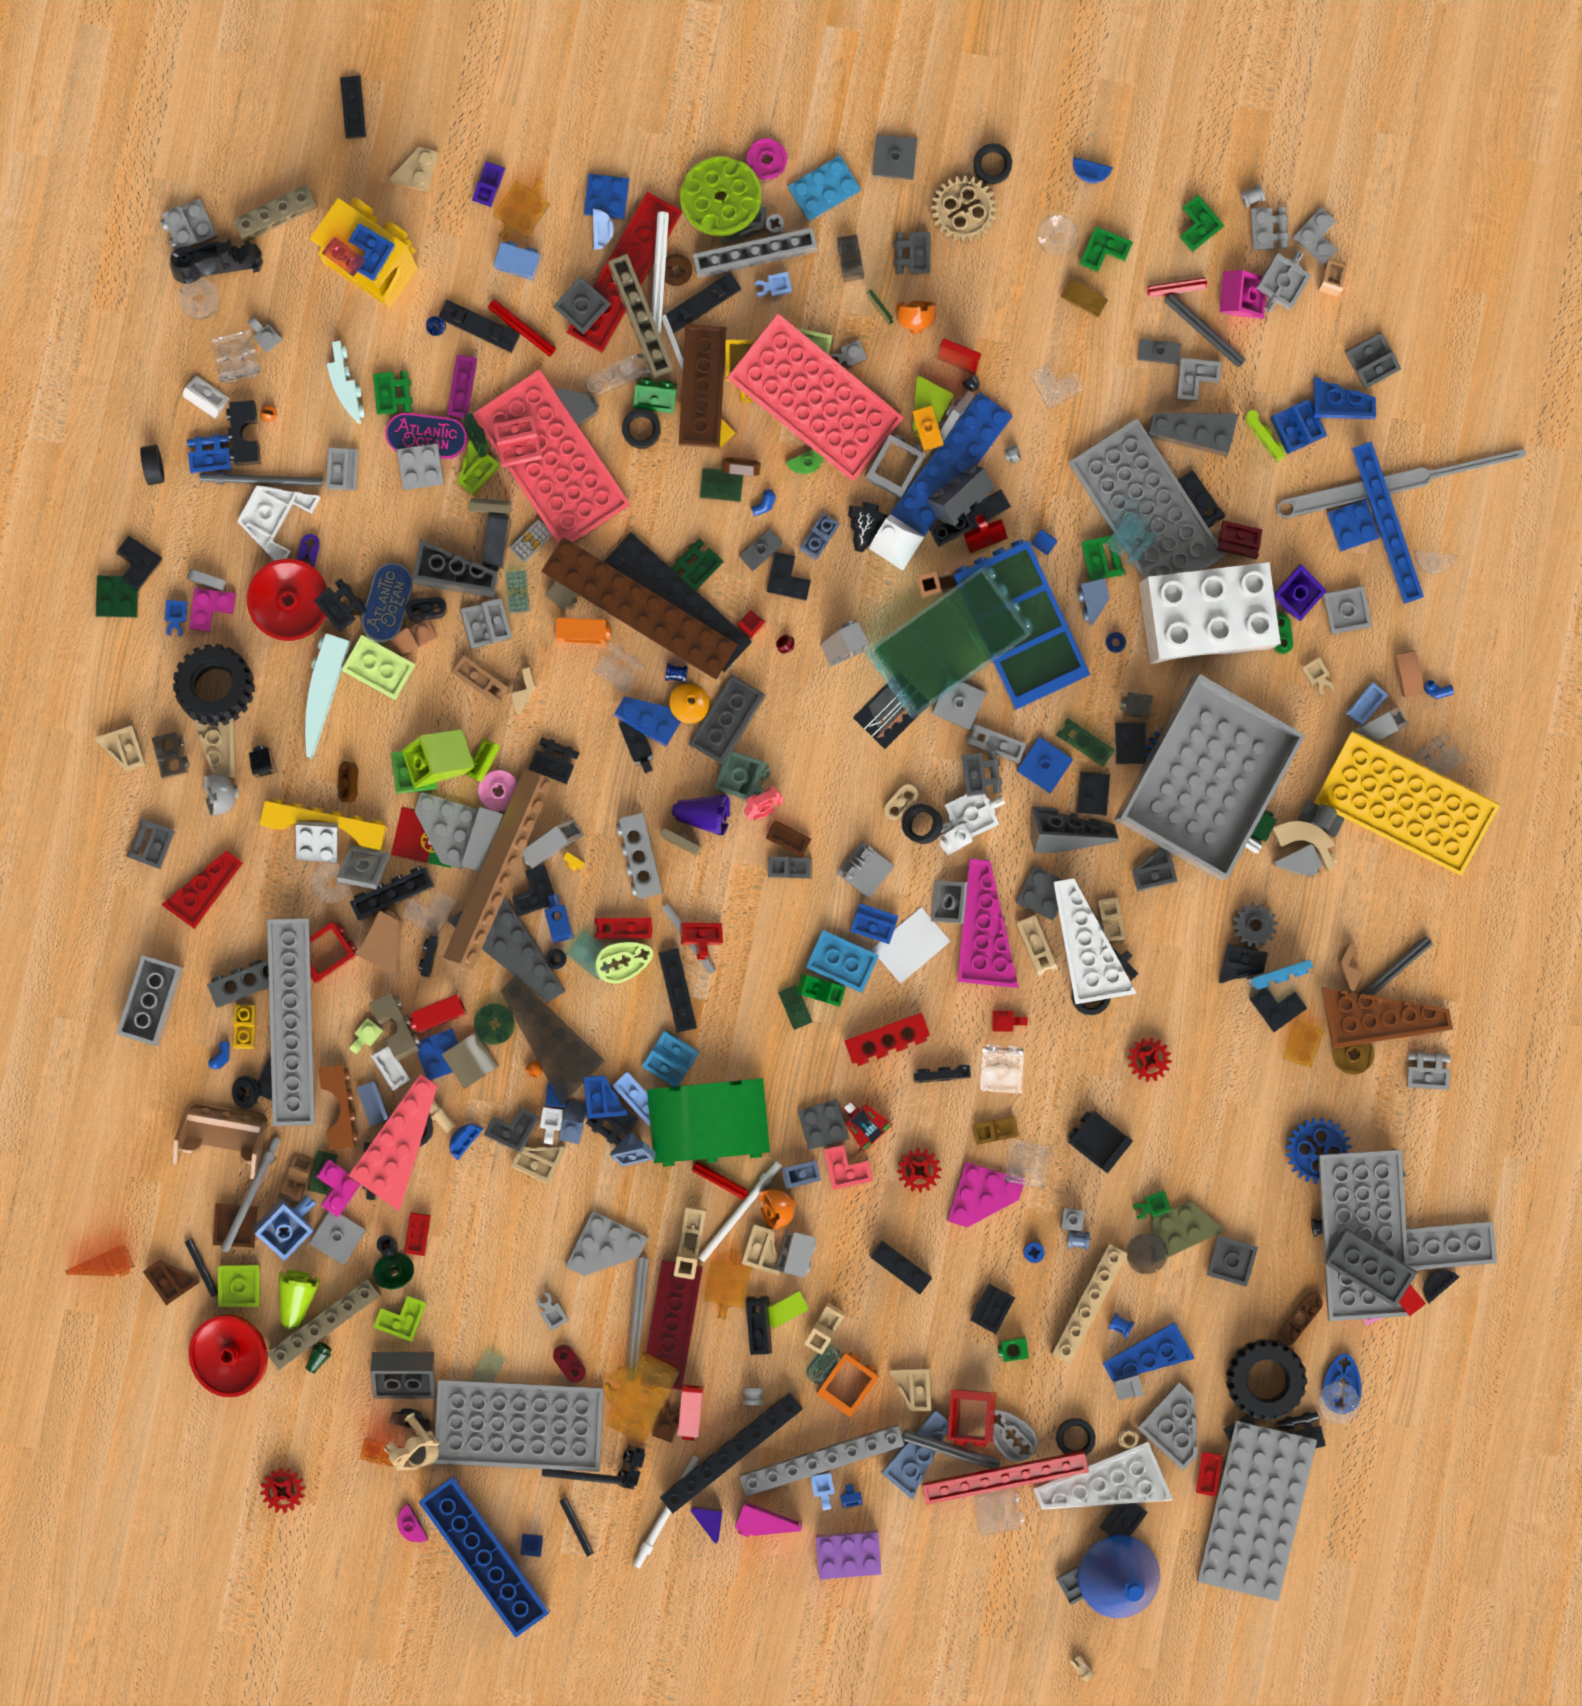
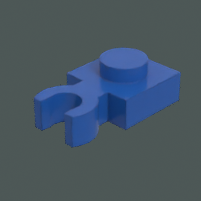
M166 600L165 621L170 622L166 629L168 636H171L173 628L178 629L179 637L183 635L180 622L186 623L187 601Z

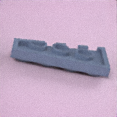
M934 1409L915 1432L943 1441L948 1431L949 1421ZM906 1442L905 1446L901 1447L881 1473L913 1500L928 1466L931 1465L936 1451Z

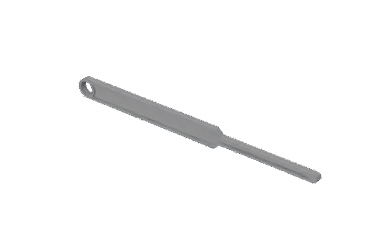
M1522 449L1432 471L1422 467L1383 477L1389 494L1427 486L1435 478L1520 459L1526 456V451ZM1358 482L1282 500L1277 505V514L1281 518L1287 519L1368 500L1363 483ZM1289 503L1293 509L1290 515H1283L1280 512L1281 504Z

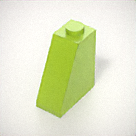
M918 375L915 387L914 411L932 406L939 426L954 398V394ZM913 419V432H915V436L920 439L915 421Z

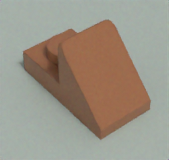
M424 620L411 628H405L392 641L400 656L403 657L434 640L437 636L429 621Z

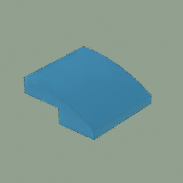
M665 1029L642 1067L671 1086L676 1087L679 1086L700 1051Z

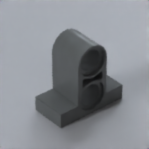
M1307 800L1298 819L1314 824L1327 834L1336 837L1345 818L1337 815V811L1324 804L1317 805Z

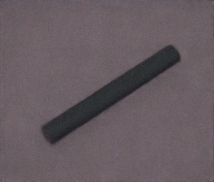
M192 1238L185 1241L184 1243L211 1298L218 1295V1291Z
M567 1497L561 1499L559 1502L586 1556L594 1554Z

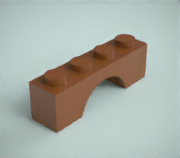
M345 1065L318 1068L321 1089L334 1094L340 1104V1116L337 1122L327 1129L329 1150L356 1147L359 1137L358 1131L354 1130L353 1122H356L355 1110H351L350 1101H353L352 1089H348L347 1081H350L349 1068L345 1069Z

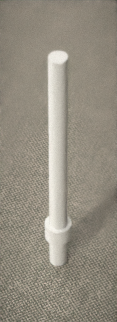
M775 1161L770 1169L760 1176V1181L700 1253L698 1257L700 1260L705 1262L757 1198L759 1193L766 1185L769 1186L771 1184L772 1178L782 1167L780 1163Z
M693 1455L681 1478L698 1465L700 1458ZM666 1505L645 1542H642L639 1548L640 1552L633 1563L637 1568L641 1567L646 1556L652 1552L653 1544L671 1513Z

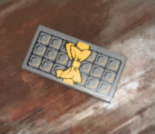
M538 519L510 549L525 563L552 534Z

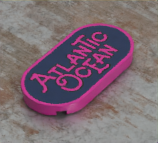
M401 413L394 416L388 422L385 431L388 444L396 452L400 448L438 443L440 458L452 459L462 453L467 445L465 428L459 421L453 418Z

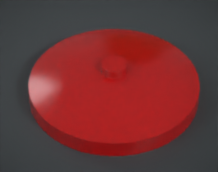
M296 559L273 561L262 567L251 580L247 592L249 615L257 628L271 638L281 641L303 639L314 633L326 618V615L314 602V599L327 589V585L321 574L303 561Z
M222 1314L206 1320L196 1329L189 1345V1362L194 1376L206 1390L221 1397L231 1398L248 1393L261 1382L267 1370L268 1351L263 1336L251 1322L237 1315Z

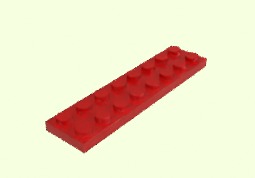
M646 192L608 259L610 261L628 254L640 287L655 261L658 212L669 213L667 240L683 214V211L649 192ZM608 261L594 283L593 288L611 305L584 335L572 324L566 332L568 335L600 353L604 352L626 313L608 268Z

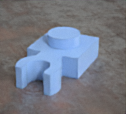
M788 272L768 276L769 282L762 280L755 282V287L763 286L764 288L762 292L757 293V297H764L767 292H771L772 297L792 293Z

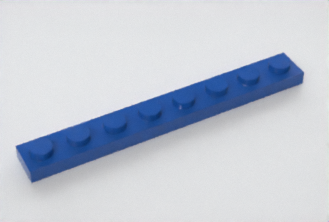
M1372 441L1351 448L1403 604L1423 598L1424 595Z

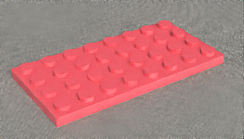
M778 313L726 377V379L851 481L857 478L904 418Z
M540 369L471 414L498 455L499 450L493 424L533 415L542 459L507 466V468L557 543L560 542L562 537L575 543L631 505Z

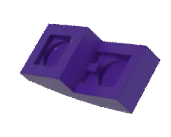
M486 161L472 201L492 207L506 168Z

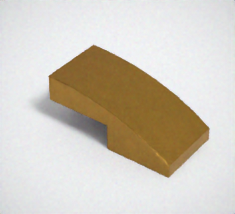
M1069 279L1060 295L1061 298L1075 307L1082 308L1094 317L1100 316L1108 301L1102 295L1073 279Z
M1015 1116L972 1125L976 1145L1019 1137Z

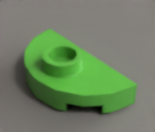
M812 449L785 463L790 470L806 475L813 473L820 467L823 457Z

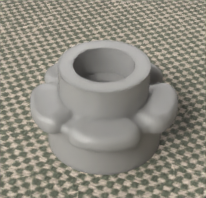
M1009 444L1008 449L1005 450L1006 459L1008 462L1011 461L1012 464H1015V462L1021 461L1020 451L1017 445L1011 446Z

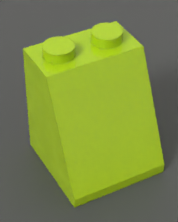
M462 729L421 735L402 750L414 788L465 775L474 768L473 758L470 755L467 739Z

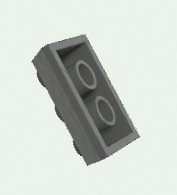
M372 1352L370 1373L373 1399L435 1398L434 1352Z

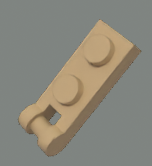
M1036 915L1017 922L1016 925L1037 975H1043L1049 969L1051 971L1057 969ZM1046 956L1047 962L1040 964L1038 958Z

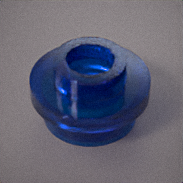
M431 316L426 321V330L432 336H439L445 332L446 324L442 318Z
M1113 632L1106 638V647L1113 653L1121 652L1126 646V639L1119 632ZM1112 640H1119V646H1113Z

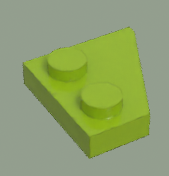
M469 440L467 454L463 459V468L457 482L471 495L475 496L501 465L472 440Z

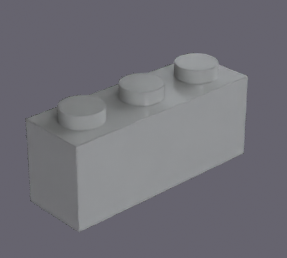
M479 807L461 863L462 867L480 872L504 814Z

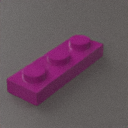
M457 355L448 416L464 419L469 417L478 360L476 357Z

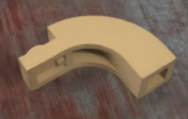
M1291 821L1272 829L1279 848L1295 841L1312 844L1318 853L1325 871L1336 868V858L1333 852L1328 851V848L1335 845L1329 835L1318 826L1303 821Z
M686 1206L674 1276L695 1278L707 1209Z

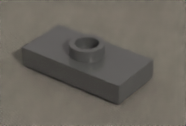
M1140 339L1138 361L1178 365L1181 343Z
M769 529L739 557L754 571L775 553L783 543Z

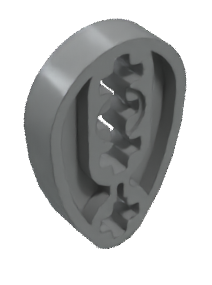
M995 1409V1415H1001L1000 1421L1004 1425L1002 1427L1000 1424L994 1423L993 1441L998 1450L1005 1458L1014 1462H1022L1029 1459L1037 1448V1437L1034 1430L1019 1417L1009 1412ZM1007 1429L1010 1431L1014 1429L1015 1437H1022L1021 1443L1024 1446L1027 1444L1030 1446L1028 1454H1020L1021 1448L1018 1445L1015 1447L1012 1445L1014 1443L1013 1439L1005 1438L1007 1435L1005 1431Z

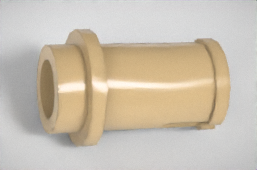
M1080 1654L1069 1662L1081 1676L1080 1680L1087 1682L1095 1675L1093 1673L1094 1669L1089 1668Z

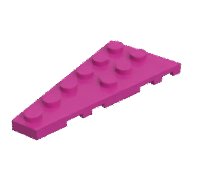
M969 859L957 982L1019 988L991 862Z

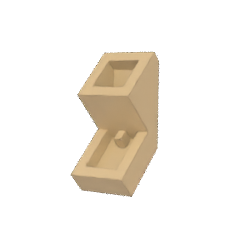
M530 667L521 669L526 689L511 693L517 715L523 712L536 689Z
M827 1303L804 1345L822 1355L846 1313Z

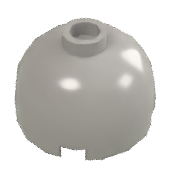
M212 774L204 777V791H207V798L205 799L210 815H221L231 810L235 804V798H238L237 786H233L231 780L221 774Z

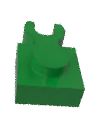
M1164 1190L1145 1197L1146 1204L1136 1203L1132 1206L1134 1210L1138 1208L1143 1210L1142 1214L1136 1216L1138 1220L1146 1218L1148 1213L1154 1218L1172 1211Z

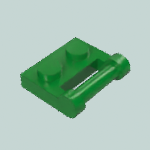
M1116 535L1081 542L1090 582L1126 575L1125 568H1122ZM1106 543L1109 544L1114 566L1112 571L1108 569L1103 544Z

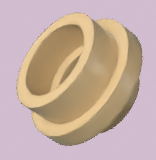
M1124 1429L1118 1436V1442L1122 1448L1129 1450L1138 1445L1139 1436L1133 1429ZM1127 1435L1132 1436L1130 1443L1125 1442Z

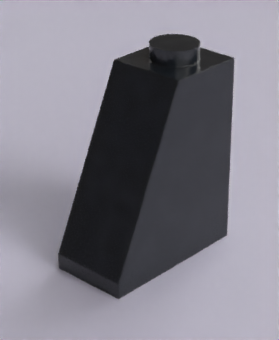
M488 513L482 565L498 572L499 569L504 570L512 521L509 516Z

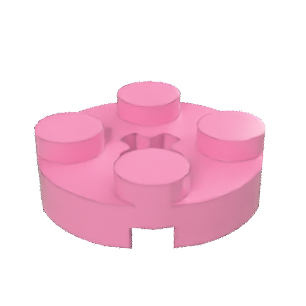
M492 771L485 775L482 783H479L478 795L486 808L496 812L505 811L518 782L506 771ZM501 785L502 790H504L505 792L504 794H500L499 797H496V793L493 792V789L498 788V786Z

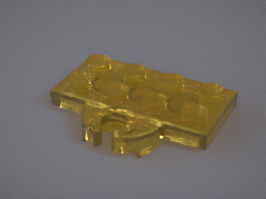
M643 1352L635 1370L628 1367H619L611 1372L608 1378L618 1380L621 1387L615 1389L608 1382L604 1384L605 1397L615 1407L607 1426L644 1444L680 1371Z

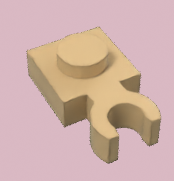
M1320 657L1301 668L1311 686L1316 683L1318 684V692L1321 696L1325 695L1323 691L1324 685L1329 686L1331 691L1334 690L1332 682L1325 679L1330 674Z

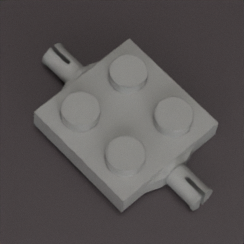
M1296 250L1292 260L1283 257L1279 253L1274 255L1256 289L1269 298L1263 308L1267 312L1271 313L1276 303L1288 310L1293 308L1311 276L1299 265L1301 258L1304 256L1303 252L1300 253L1301 251Z

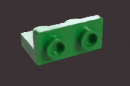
M648 377L637 379L633 408L674 413L678 384H673V381L670 380L653 381L652 378Z

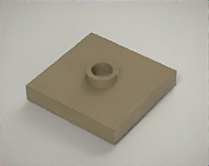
M665 828L662 830L661 837L696 856L699 855L701 847L690 842V837L681 832L677 835Z

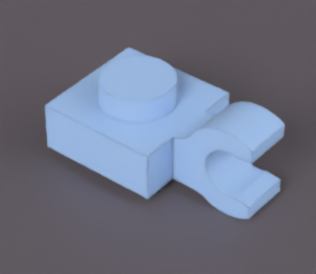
M831 1472L810 1476L814 1497H821L823 1510L831 1509L829 1494L835 1493Z

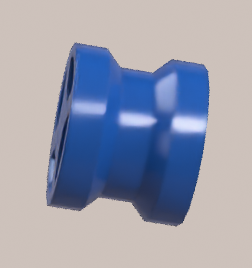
M1030 1242L1024 1247L1023 1254L1029 1262L1038 1263L1043 1259L1045 1251L1041 1244Z

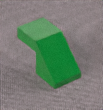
M801 974L796 994L840 1007L846 987Z

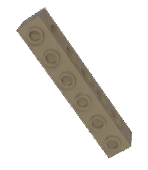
M628 254L608 261L607 265L652 378L655 379L672 372V364Z
M368 1278L270 1350L268 1356L278 1370L282 1369L382 1294L372 1280Z

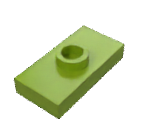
M484 738L473 758L474 768L465 775L482 783L500 745Z

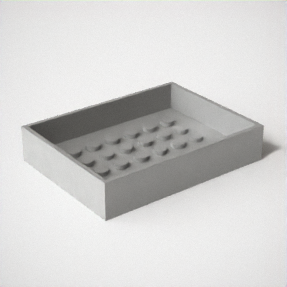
M1203 675L1192 676L1114 820L1218 880H1226L1306 735Z

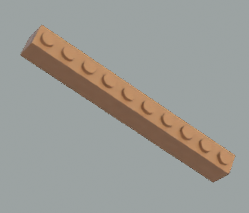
M525 769L522 772L443 956L444 959L455 965L473 970L553 784L552 780L542 774Z

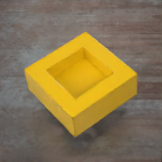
M568 852L563 857V860L566 861L565 866L573 871H576V869L581 871L585 865L584 862Z

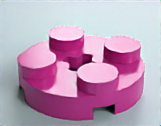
M770 138L754 142L746 157L747 165L754 171L757 178L762 180H773L779 177L785 171L787 165L785 148ZM765 154L773 158L770 164L762 163L761 159H764Z

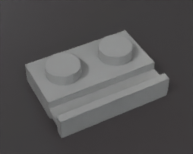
M328 448L326 489L357 490L358 449Z

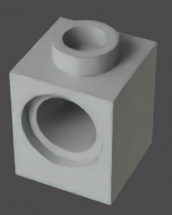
M1062 1208L1060 1228L1082 1231L1085 1211Z

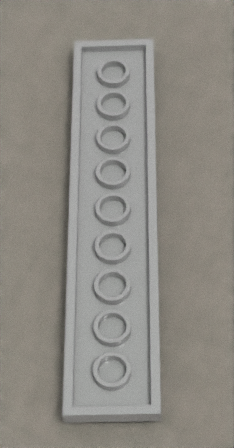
M309 918L267 919L273 1126L315 1125Z

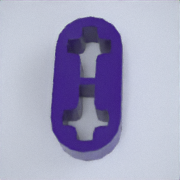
M307 534L302 538L297 560L305 561L306 555H309L308 561L313 568L316 566L320 549V540L316 535ZM313 538L316 546H312L310 552H307L308 545L305 542Z

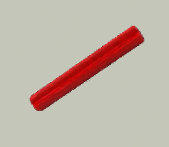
M493 300L489 304V310L547 356L551 357L555 353L556 348L497 300Z

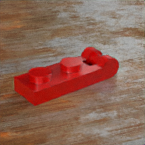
M594 918V924L596 925L594 939L652 938V918ZM606 924H611V932H605Z

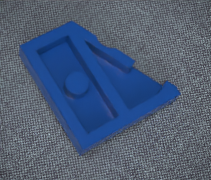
M604 1075L583 1077L587 1119L627 1115V1111L622 1107L616 1093L611 1089Z

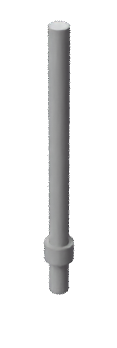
M273 1137L267 1151H264L261 1157L263 1160L221 1247V1250L228 1253L269 1164L273 1163L276 1157L274 1154L281 1141L279 1138Z

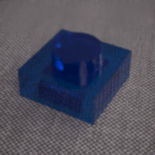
M523 1533L520 1555L541 1557L543 1535Z

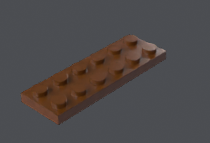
M685 324L679 446L720 447L726 327Z

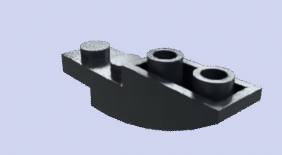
M1000 489L984 498L980 503L970 506L971 511L967 515L964 513L960 515L955 526L942 521L931 527L929 531L937 546L940 547L977 528L976 516L983 514L984 519L988 522L1012 506L1003 490Z

